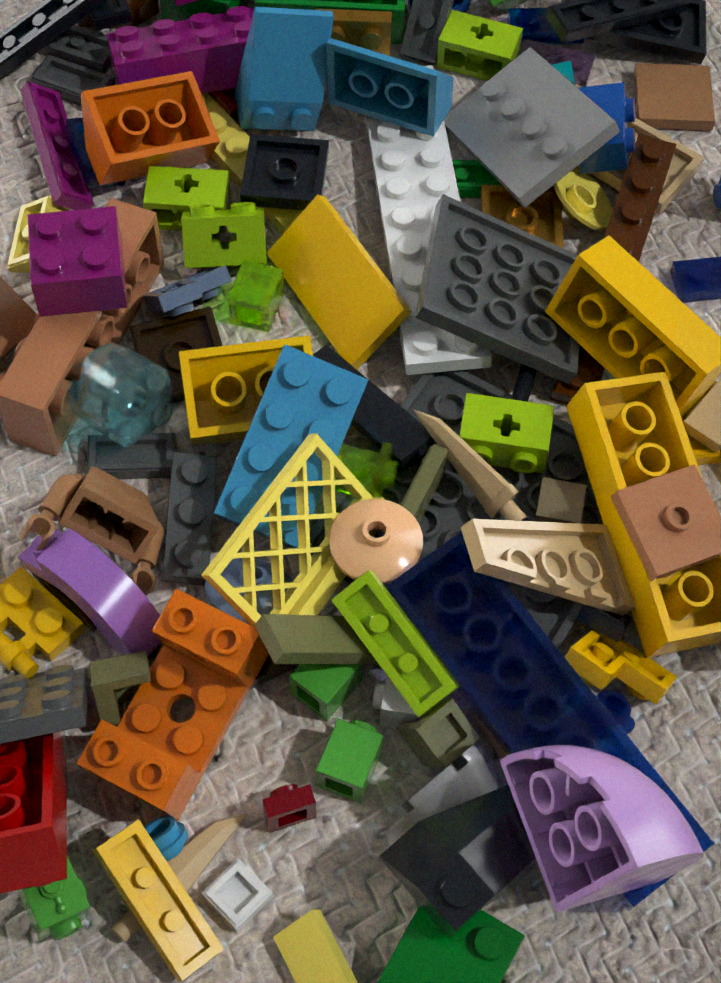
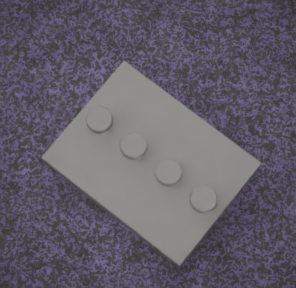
M531 47L452 109L444 119L446 130L524 208L620 132L613 118Z

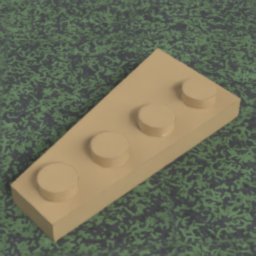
M471 519L460 527L474 572L622 616L636 608L606 525Z

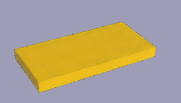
M317 194L267 252L269 258L338 354L356 370L363 365L412 312L326 197Z

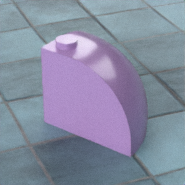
M553 745L516 752L500 760L556 913L658 883L694 864L704 856V852L692 828L669 796L640 770L615 756L591 748L573 745Z

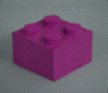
M116 206L28 215L30 280L39 317L128 308L122 237Z

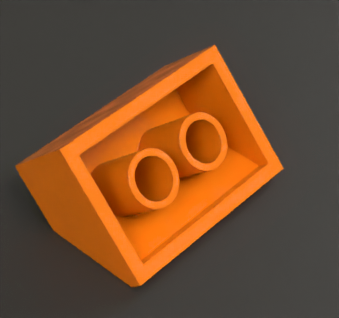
M192 71L86 90L81 93L86 151L100 186L147 176L149 166L184 168L207 163L220 143Z

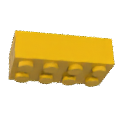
M611 236L605 237L578 254L545 310L560 327L615 378L666 371L681 416L699 402L721 373V337Z

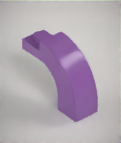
M55 528L54 534L46 546L39 551L36 549L42 540L40 536H37L31 545L18 556L27 570L54 585L73 600L95 624L111 649L121 655L146 650L148 657L161 644V641L152 632L160 617L153 604L107 555L74 530L68 528L63 533Z

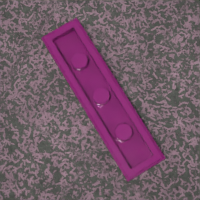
M27 81L20 91L53 203L73 210L92 208L94 206L93 198L60 93Z

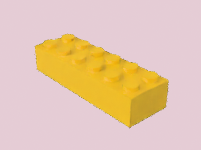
M666 371L584 383L566 407L603 524L608 528L636 607L631 612L646 658L721 643V556L651 581L611 499V496L618 490L694 464L700 473Z

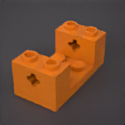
M176 588L152 629V632L161 641L163 646L150 667L151 681L140 685L117 727L101 719L76 764L96 777L179 821L269 653L255 627ZM181 698L192 699L195 703L193 716L186 722L178 723L173 721L170 710L174 702Z

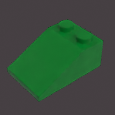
M419 906L378 983H501L525 935L481 909L448 939L422 907Z

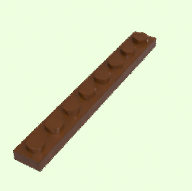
M638 134L635 152H632L628 169L626 170L604 238L611 236L638 262L640 261L677 145ZM580 345L577 375L569 384L556 379L551 400L568 405L584 383L601 381L605 368Z

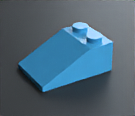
M270 7L254 8L234 92L241 128L315 131L324 100L327 75L326 42L331 38L334 17L332 11Z

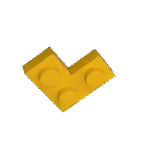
M595 629L571 646L561 662L572 669L573 676L585 685L596 686L603 690L614 678H618L625 683L626 689L633 696L644 701L650 700L655 705L669 692L678 678L651 658H646L645 654L620 638L618 642H615Z

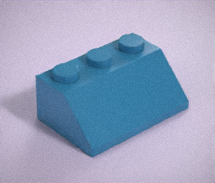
M329 38L326 42L329 104L423 134L435 136L452 107L454 77L434 69Z

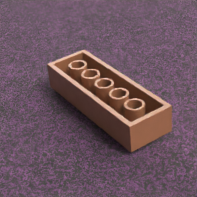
M110 198L106 207L116 206L122 237L128 308L39 317L37 312L34 327L28 337L18 343L14 353V360L7 372L0 374V414L9 440L55 457L58 455L144 302L142 295L149 293L164 266L157 213Z

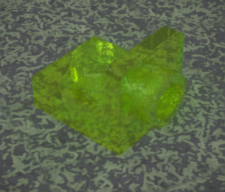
M383 442L380 453L342 444L337 457L372 497H381L384 486L392 488L397 473L398 461L391 460V443ZM335 485V491L351 495L343 485Z

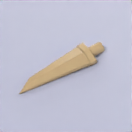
M414 410L437 445L448 449V460L485 509L484 511L491 519L498 513L505 520L523 521L527 517L512 500L519 492L512 484H509L440 418Z
M247 814L214 821L185 844L182 851L175 858L167 861L186 892L190 890ZM120 896L119 900L128 911L111 927V930L122 942L126 943L141 925L123 897Z

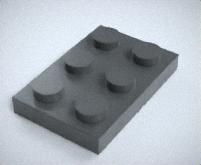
M61 665L46 670L45 676L26 680L25 675L18 674L0 679V744L86 726L89 692L86 669L74 670L73 665Z

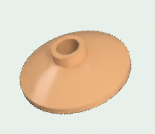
M368 499L350 505L337 516L330 530L329 547L335 564L348 577L356 580L366 571L373 570L383 584H388L402 579L415 568L422 554L423 535L416 518L401 505L388 500ZM378 530L384 532L385 535L380 538H374L368 532Z

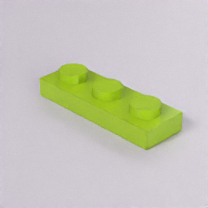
M373 570L366 571L331 599L418 717L423 716L460 687Z

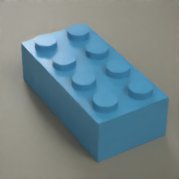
M284 344L213 516L239 526L309 434L317 433L337 456L368 379ZM313 452L306 461L307 481H322V461ZM308 486L309 514H314L323 492V486ZM286 487L280 495L281 516L297 515L296 487ZM297 520L281 521L282 545L298 548ZM260 522L253 533L270 539L269 522Z

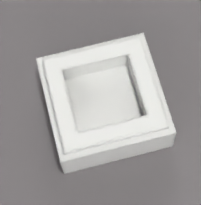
M239 858L201 893L202 898L236 933L273 898V892Z

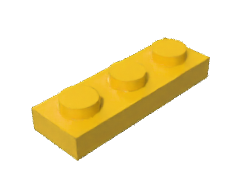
M139 819L93 850L96 858L177 982L186 979L224 950Z

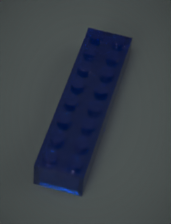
M462 531L386 586V589L460 687L457 689L507 755L543 746L573 745L596 749L615 756L640 770L669 796L689 823L703 852L715 844L503 580L474 572ZM677 873L658 883L616 896L629 912Z

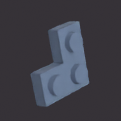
M226 266L212 267L142 296L148 311L161 312L162 316L170 314L173 317L194 309L192 303L194 300L200 299L202 301L223 293L221 285L232 280Z

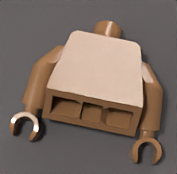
M94 466L90 467L85 476L77 473L59 477L53 483L38 508L41 514L32 515L21 530L20 540L24 539L27 532H35L42 540L36 550H42L54 534L55 524L53 521H58V524L67 529L74 530L88 540L136 564V569L128 577L147 596L157 585L155 575L150 569L156 567L164 537L163 526L156 518L148 496Z

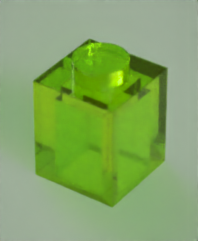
M243 260L228 296L230 323L270 332L284 296L283 269L273 267L267 263Z

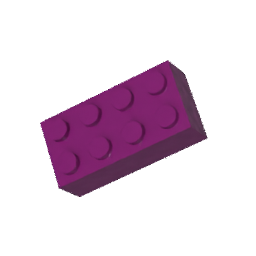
M236 6L228 9L226 13L215 15L197 13L187 20L174 22L170 19H163L154 22L152 26L142 28L123 26L116 29L114 33L106 34L116 84L192 71L201 94L235 88L254 8Z

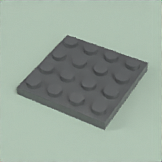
M443 194L435 207L415 318L569 384L577 375L580 344L560 327L545 310L578 255Z

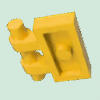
M20 567L0 584V662L9 671L16 670L19 674L25 675L26 679H29L39 669V665L31 659L36 652L40 650L50 661H53L83 634L86 629L84 623L25 569ZM12 625L24 637L19 641L13 642L3 631Z

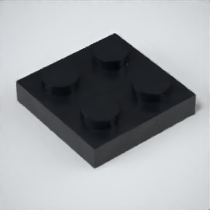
M250 134L240 191V202H253L256 207L304 210L317 194L323 196L329 140Z

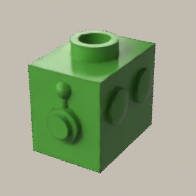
M68 856L67 879L55 881L43 887H28L17 890L39 942L50 936L53 937L54 941H58L83 928L81 921L87 919L90 909L87 900V890L81 878L76 876Z

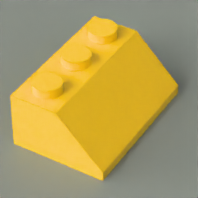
M310 335L179 351L191 446L244 440L284 344L313 356Z

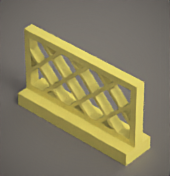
M317 433L309 434L201 575L253 627H255L254 625L261 617L257 612L256 591L272 590L273 610L270 614L318 615L345 578L346 574L335 564L329 547L331 527L337 516L341 513H336L335 485H343L354 497L349 506L368 499L385 500L383 497H372ZM313 452L322 461V481H307L306 461ZM308 486H323L324 513L309 514ZM286 487H296L297 515L281 516L280 495ZM309 519H324L325 539L318 547H310ZM297 520L298 548L283 549L281 521ZM260 522H269L271 550L254 551L253 531ZM373 530L368 533L370 536L374 537L378 530ZM299 554V574L293 582H284L283 555ZM271 556L272 584L256 585L254 557ZM242 558L244 586L232 587L221 575L232 559ZM244 592V598L239 593Z

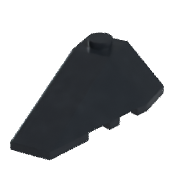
M509 784L418 821L379 856L381 861L448 939L536 860Z

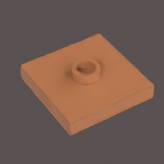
M695 464L618 490L611 496L612 502L651 581L721 556V515Z

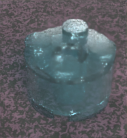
M114 343L95 349L80 365L85 370L79 382L73 379L70 387L69 399L72 411L83 422L114 442L119 443L123 447L132 446L145 434L151 433L156 427L164 426L170 420L173 413V408L169 404L171 399V381L167 370L130 348Z

